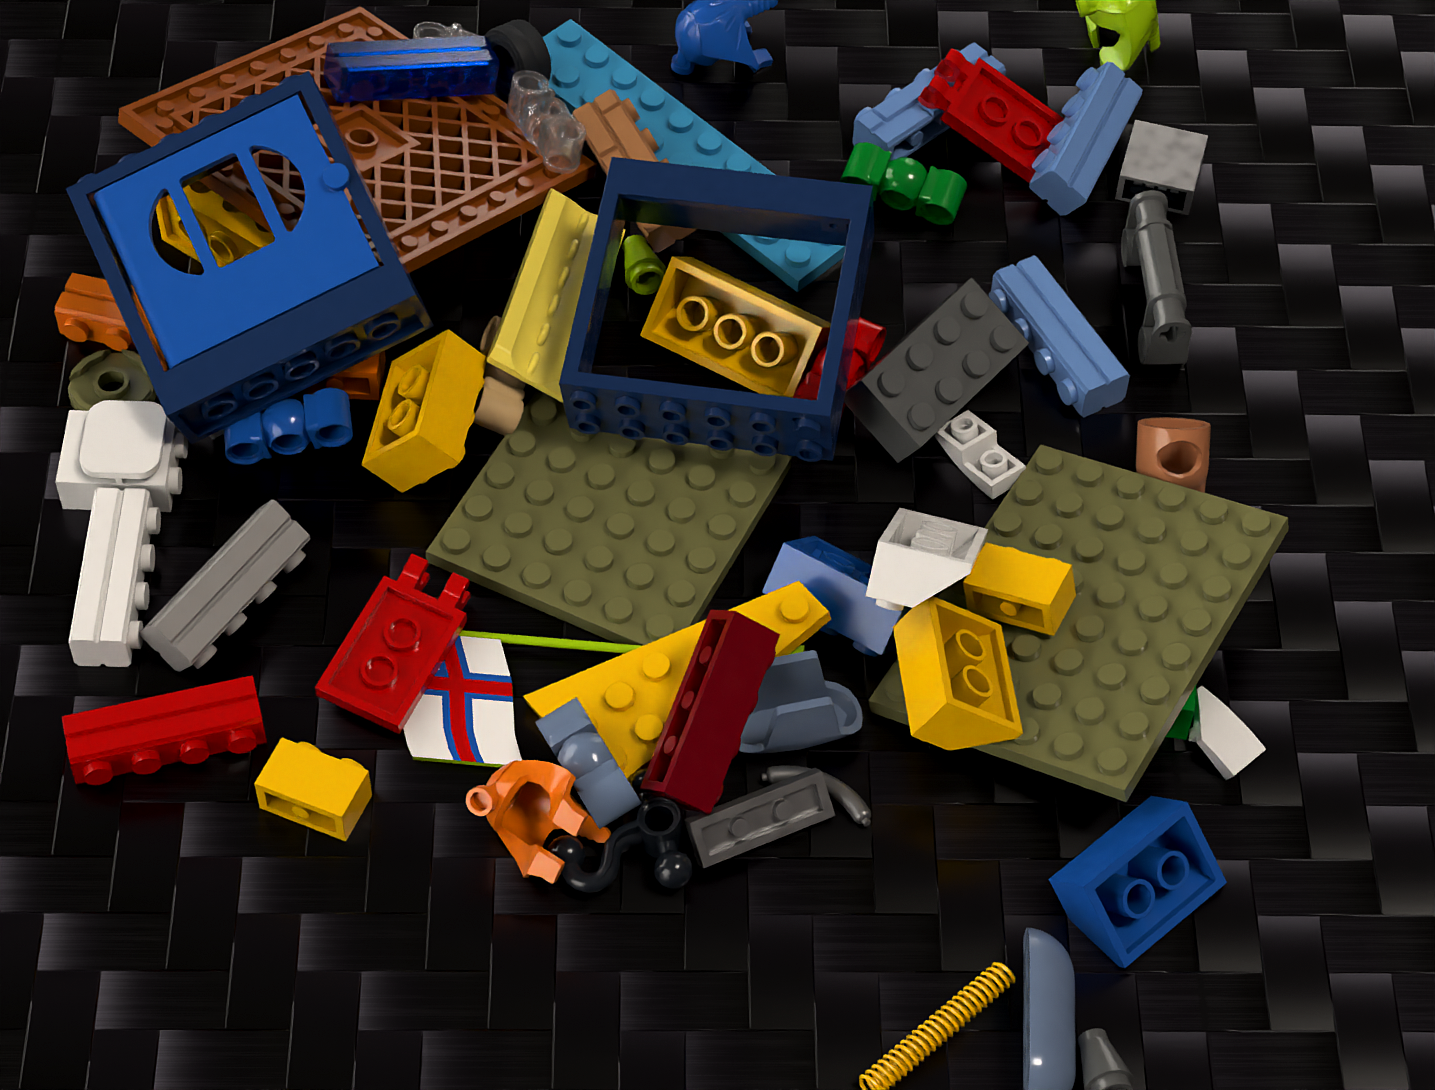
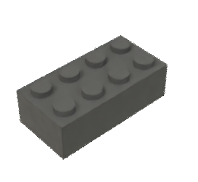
M970 278L946 297L849 387L845 393L844 403L895 461L899 463L921 448L1016 357L1029 342L980 286Z

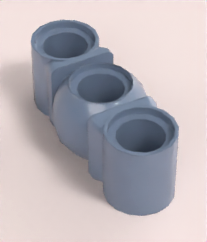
M577 697L535 722L560 765L576 777L573 786L599 829L642 804Z

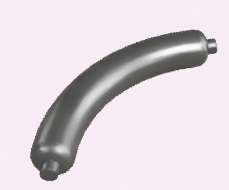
M772 766L766 770V773L761 774L762 781H768L772 785L808 771L811 768ZM822 772L829 796L841 804L856 823L868 826L871 823L869 820L871 818V811L862 798L839 779Z

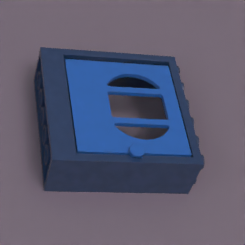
M309 71L301 75L289 76L283 79L278 86L262 94L247 96L237 106L221 114L208 115L198 125L181 133L169 134L163 137L157 145L140 153L128 154L122 157L116 165L97 174L89 173L81 177L76 184L66 188L163 410L169 420L192 444L434 326L333 113ZM314 124H317L335 163H330L313 127ZM260 150L272 151L285 157L297 168L302 177L305 188V203L301 217L291 232L287 231L252 154ZM239 161L271 228L275 241L224 267H219L183 188ZM345 188L348 189L384 264L382 267L379 266L344 192ZM167 195L171 196L203 266L204 273L202 275H192L176 270L159 256L152 238L153 214L159 200Z

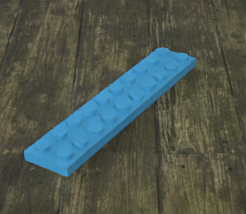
M569 19L542 37L551 59V77L547 85L539 89V91L568 114L572 115L574 110L587 102L592 103L594 98L611 89L616 92L621 101L629 98L641 118L635 122L636 126L640 131L648 128L659 146V150L654 152L658 161L667 158L671 164L775 175L572 19ZM721 232L796 292H799L843 259L845 246Z

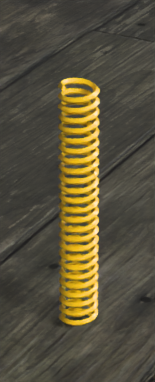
M993 962L991 967H987L985 972H981L980 976L975 977L974 981L969 982V986H965L963 991H959L957 996H953L952 1001H947L946 1005L941 1006L940 1010L935 1011V1015L929 1016V1020H925L923 1025H919L917 1030H913L912 1035H907L906 1040H901L900 1045H895L894 1050L891 1049L888 1055H883V1060H877V1065L873 1064L871 1070L867 1069L865 1075L861 1074L859 1077L861 1089L868 1090L863 1082L864 1078L871 1090H889V1086L894 1087L895 1081L900 1082L901 1076L906 1077L907 1071L912 1072L913 1066L917 1067L919 1066V1061H924V1056L929 1057L930 1051L935 1052L936 1046L941 1047L942 1041L947 1042V1036L953 1037V1031L959 1032V1027H965V1022H970V1017L975 1018L976 1012L981 1013L982 1007L987 1008V1002L993 1003V998H998L999 993H1004V988H1010V983L1015 984L1013 972L1006 965Z

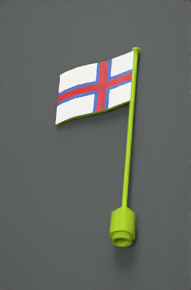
M462 630L403 728L409 752L413 760L498 768L515 760L522 761L515 737L512 680L502 643L624 654L641 647V645ZM800 645L790 654L805 652V645Z

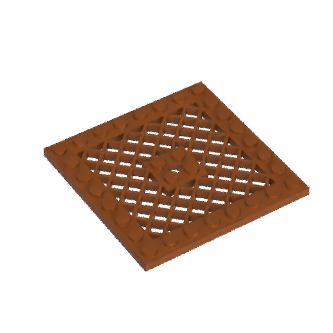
M361 6L119 108L118 123L153 147L169 134L184 132L198 125L208 115L221 114L237 106L247 96L262 94L278 86L283 79L289 76L301 75L309 71L333 113L409 273L543 204L551 188L562 194L593 178L597 165ZM314 124L313 127L330 163H335L317 124ZM260 150L252 154L287 231L291 232L297 225L304 208L305 188L302 177L297 168L285 157L272 151ZM239 161L198 180L272 233ZM345 188L344 192L355 215L359 214L348 189ZM356 215L363 232L366 233L365 236L379 266H384L361 216Z

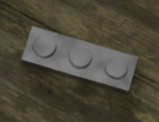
M813 768L714 807L711 814L699 813L684 819L697 863L702 868H706L835 816L823 773L821 770Z

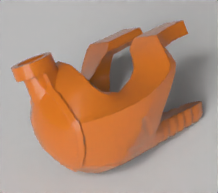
M538 760L512 761L492 774L486 785H478L472 788L466 795V805L470 812L477 816L486 815L490 825L498 833L514 857L524 878H529L530 875L538 876L551 884H554L559 878L565 862L543 848L547 836L554 829H564L575 837L580 835L582 838L586 837L588 840H595L597 843H605L611 836V831L608 827L604 826L599 829L589 811L584 809L583 805L571 795V788L576 777L566 768L550 762Z

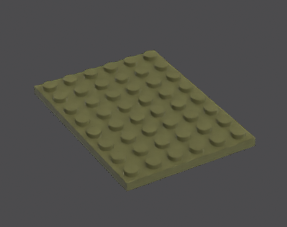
M1040 445L1026 465V469L1022 471L985 526L988 529L984 544L987 542L1002 547H1013L1021 552L1045 558H1055L1064 563L1072 564L1076 597L1054 636L989 619L1002 626L1023 734L1017 739L971 748L1127 802L1288 532V517ZM966 576L943 589L938 598L968 611L963 581ZM897 657L868 701L872 713L909 725Z

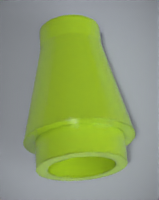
M631 235L622 244L625 282L629 288L638 294H653L659 290L666 273V267L647 244L643 236Z

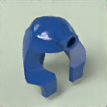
M694 0L680 12L676 20L675 39L678 52L672 57V70L680 75H689L694 72L695 64L710 66L720 59L746 64L753 73L760 68L771 66L773 59L767 49L752 50L747 36L752 33V28L747 19L753 17V15H758L760 12L763 13L765 10H769L770 7H775L778 4V0Z

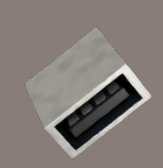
M1135 120L1120 172L1115 199L1130 202L1135 195L1143 191L1155 190L1164 193L1167 197L1168 211L1188 215L1208 135Z

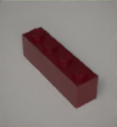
M710 610L640 786L641 789L657 797L668 798L682 809L711 814L713 806L719 801L723 793V781L731 760L740 749V737L748 716L757 705L758 691L764 675L775 659V647L780 637L779 633L737 611Z

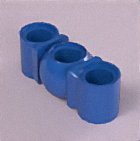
M324 388L312 395L303 394V402L293 398H286L267 407L265 411L261 410L224 428L226 458L230 462L240 465L253 464L263 458L270 459L272 458V450L279 454L292 455L303 451L311 441L315 449H320L323 446L339 447L345 445L353 437L349 395L338 388Z

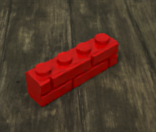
M253 675L62 716L69 762L76 784L86 782L90 785H101L109 782L116 775L130 772L141 775L151 774L158 771L162 765L180 761L186 764H197L205 761L212 754L226 751L237 754L247 753L253 750L257 744L267 743Z

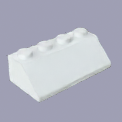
M899 508L878 540L866 596L875 598L876 605L889 610L902 611L904 606L915 607L971 573L986 540L988 529Z

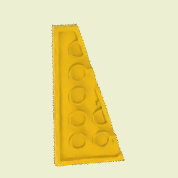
M796 581L729 610L737 611L780 634L775 647V657L789 655L831 620L829 611L800 581ZM706 620L523 697L540 719L577 697L630 783L636 772L647 769Z

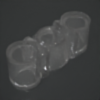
M530 70L516 72L512 78L506 109L507 117L515 122L517 128L521 129L525 139L536 146L537 154L543 156L544 166L560 174L575 172L579 168L586 135L585 126L576 121L575 116L570 114L563 101L555 97L556 92L552 88H548L549 82L545 76Z

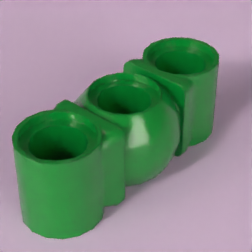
M867 142L855 144L840 182L873 186V201L875 202L880 195L884 203L894 209L909 210L916 207L915 215L918 217L922 216L927 221L938 225L952 224L967 189V182L962 176L950 170L937 169L934 166H931L928 173L920 162L912 158L899 157L891 160L892 152L884 151L877 145Z

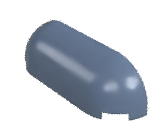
M1027 927L1023 938V1090H1073L1076 1076L1074 967L1068 952L1056 938L1044 931Z

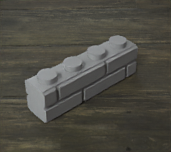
M270 500L259 507L139 632L140 636L155 651H158L160 656L175 671L180 672L191 665L196 669L202 667L218 650L212 643L222 633L229 637L246 621L247 616L242 611L252 601L259 605L276 589L277 585L272 579L281 570L288 574L305 558L306 554L301 549L310 540V535L295 520L290 518L289 513L277 501Z

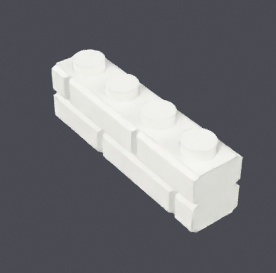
M98 487L94 492L69 637V646L73 660L78 666H100L105 664L107 667H128L131 665L133 649H141L143 638L139 632L143 629V623L138 621L139 610H147L149 604L148 582H144L145 572H153L155 566V548L153 544H150L151 534H159L161 527L160 508L153 507L150 491L146 489L125 488L124 491H121L119 488Z

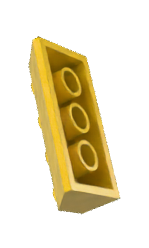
M672 256L640 336L759 394L793 398L798 386L805 380L807 373L811 372L817 355L824 347H827L831 323L697 259Z

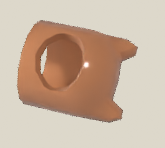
M1169 417L1139 420L1137 424L1136 473L1205 493L1209 467L1210 423L1195 419Z

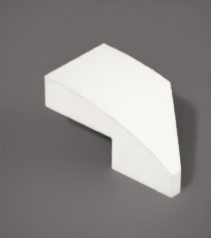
M1203 686L1196 689L1193 727L1189 729V741L1196 742L1224 779L1228 780L1264 752L1266 748L1252 731L1216 696Z

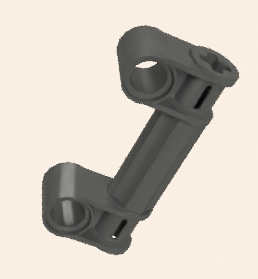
M1155 190L1143 191L1135 195L1129 203L1126 226L1121 237L1124 267L1141 266L1147 297L1143 325L1140 327L1138 335L1139 360L1141 365L1186 364L1192 327L1190 322L1185 319L1187 301L1184 294L1173 227L1166 218L1168 200L1162 192Z

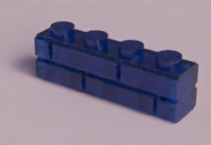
M486 36L328 43L323 73L336 103L354 102L355 100L376 101L431 98L433 96L493 94L495 91L499 59L494 50H491V45Z

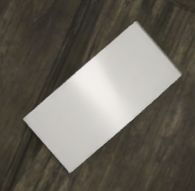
M969 410L948 421L934 434L941 447L958 468L992 500L1011 489L1022 471L1026 469V465L997 444L996 430Z

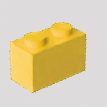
M987 542L980 551L971 573L963 581L968 611L985 618L1052 636L1057 632L1076 597L1072 564L1064 563L1055 558H1045L1021 552L1013 547H1002Z
M285 738L280 739L254 783L259 808L343 841H347L372 797L369 770H366L361 764L349 758H342L340 760L324 754L310 743H295Z

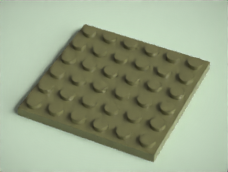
M536 389L523 408L521 419L513 434L506 433L426 550V559L432 565L451 573L459 574L474 583L614 643L644 646L694 625L699 621L791 469L792 457L782 454L761 456L750 450L734 448L720 451L708 445L694 443L673 445L661 439L645 437L639 440H631L622 437L620 434L605 432L585 434L576 429L569 428L564 403Z

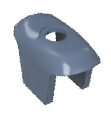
M815 650L775 657L762 680L758 691L757 705L748 716L741 734L739 751L752 754H770L801 750L845 738L862 727V709L856 697L848 688L838 683L824 680L819 658Z

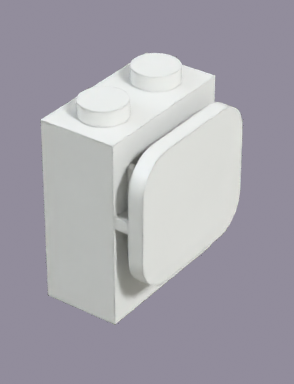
M106 400L95 404L89 411L69 410L55 481L62 508L91 510L94 492L98 487L119 488L121 491H124L125 488H140L150 491L153 507H159L160 512H171L174 494H181L182 469L178 465L180 458L187 457L188 439L169 420L163 407L155 402Z

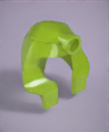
M1075 0L1080 17L1086 18L1088 35L1093 48H1098L1101 44L1099 27L1111 29L1120 34V38L1114 46L1102 47L1100 50L1101 66L1106 62H1113L1125 72L1136 60L1146 42H1148L1151 53L1159 48L1161 42L1156 0Z

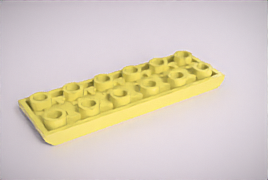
M551 188L542 206L486 362L563 403L559 381L598 215L586 211L567 196ZM623 229L620 246H621V243H622V240H623V237H624V234H625L626 229Z

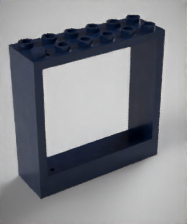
M611 157L559 381L569 428L576 429L585 434H597L599 432L620 434L622 437L631 440H639L645 437L661 439L673 445L694 443L708 445L720 451L734 448L750 450L761 456L782 454L797 456L799 459L808 462H816L821 459L833 461L874 239L873 186ZM625 221L845 246L817 401L591 373Z

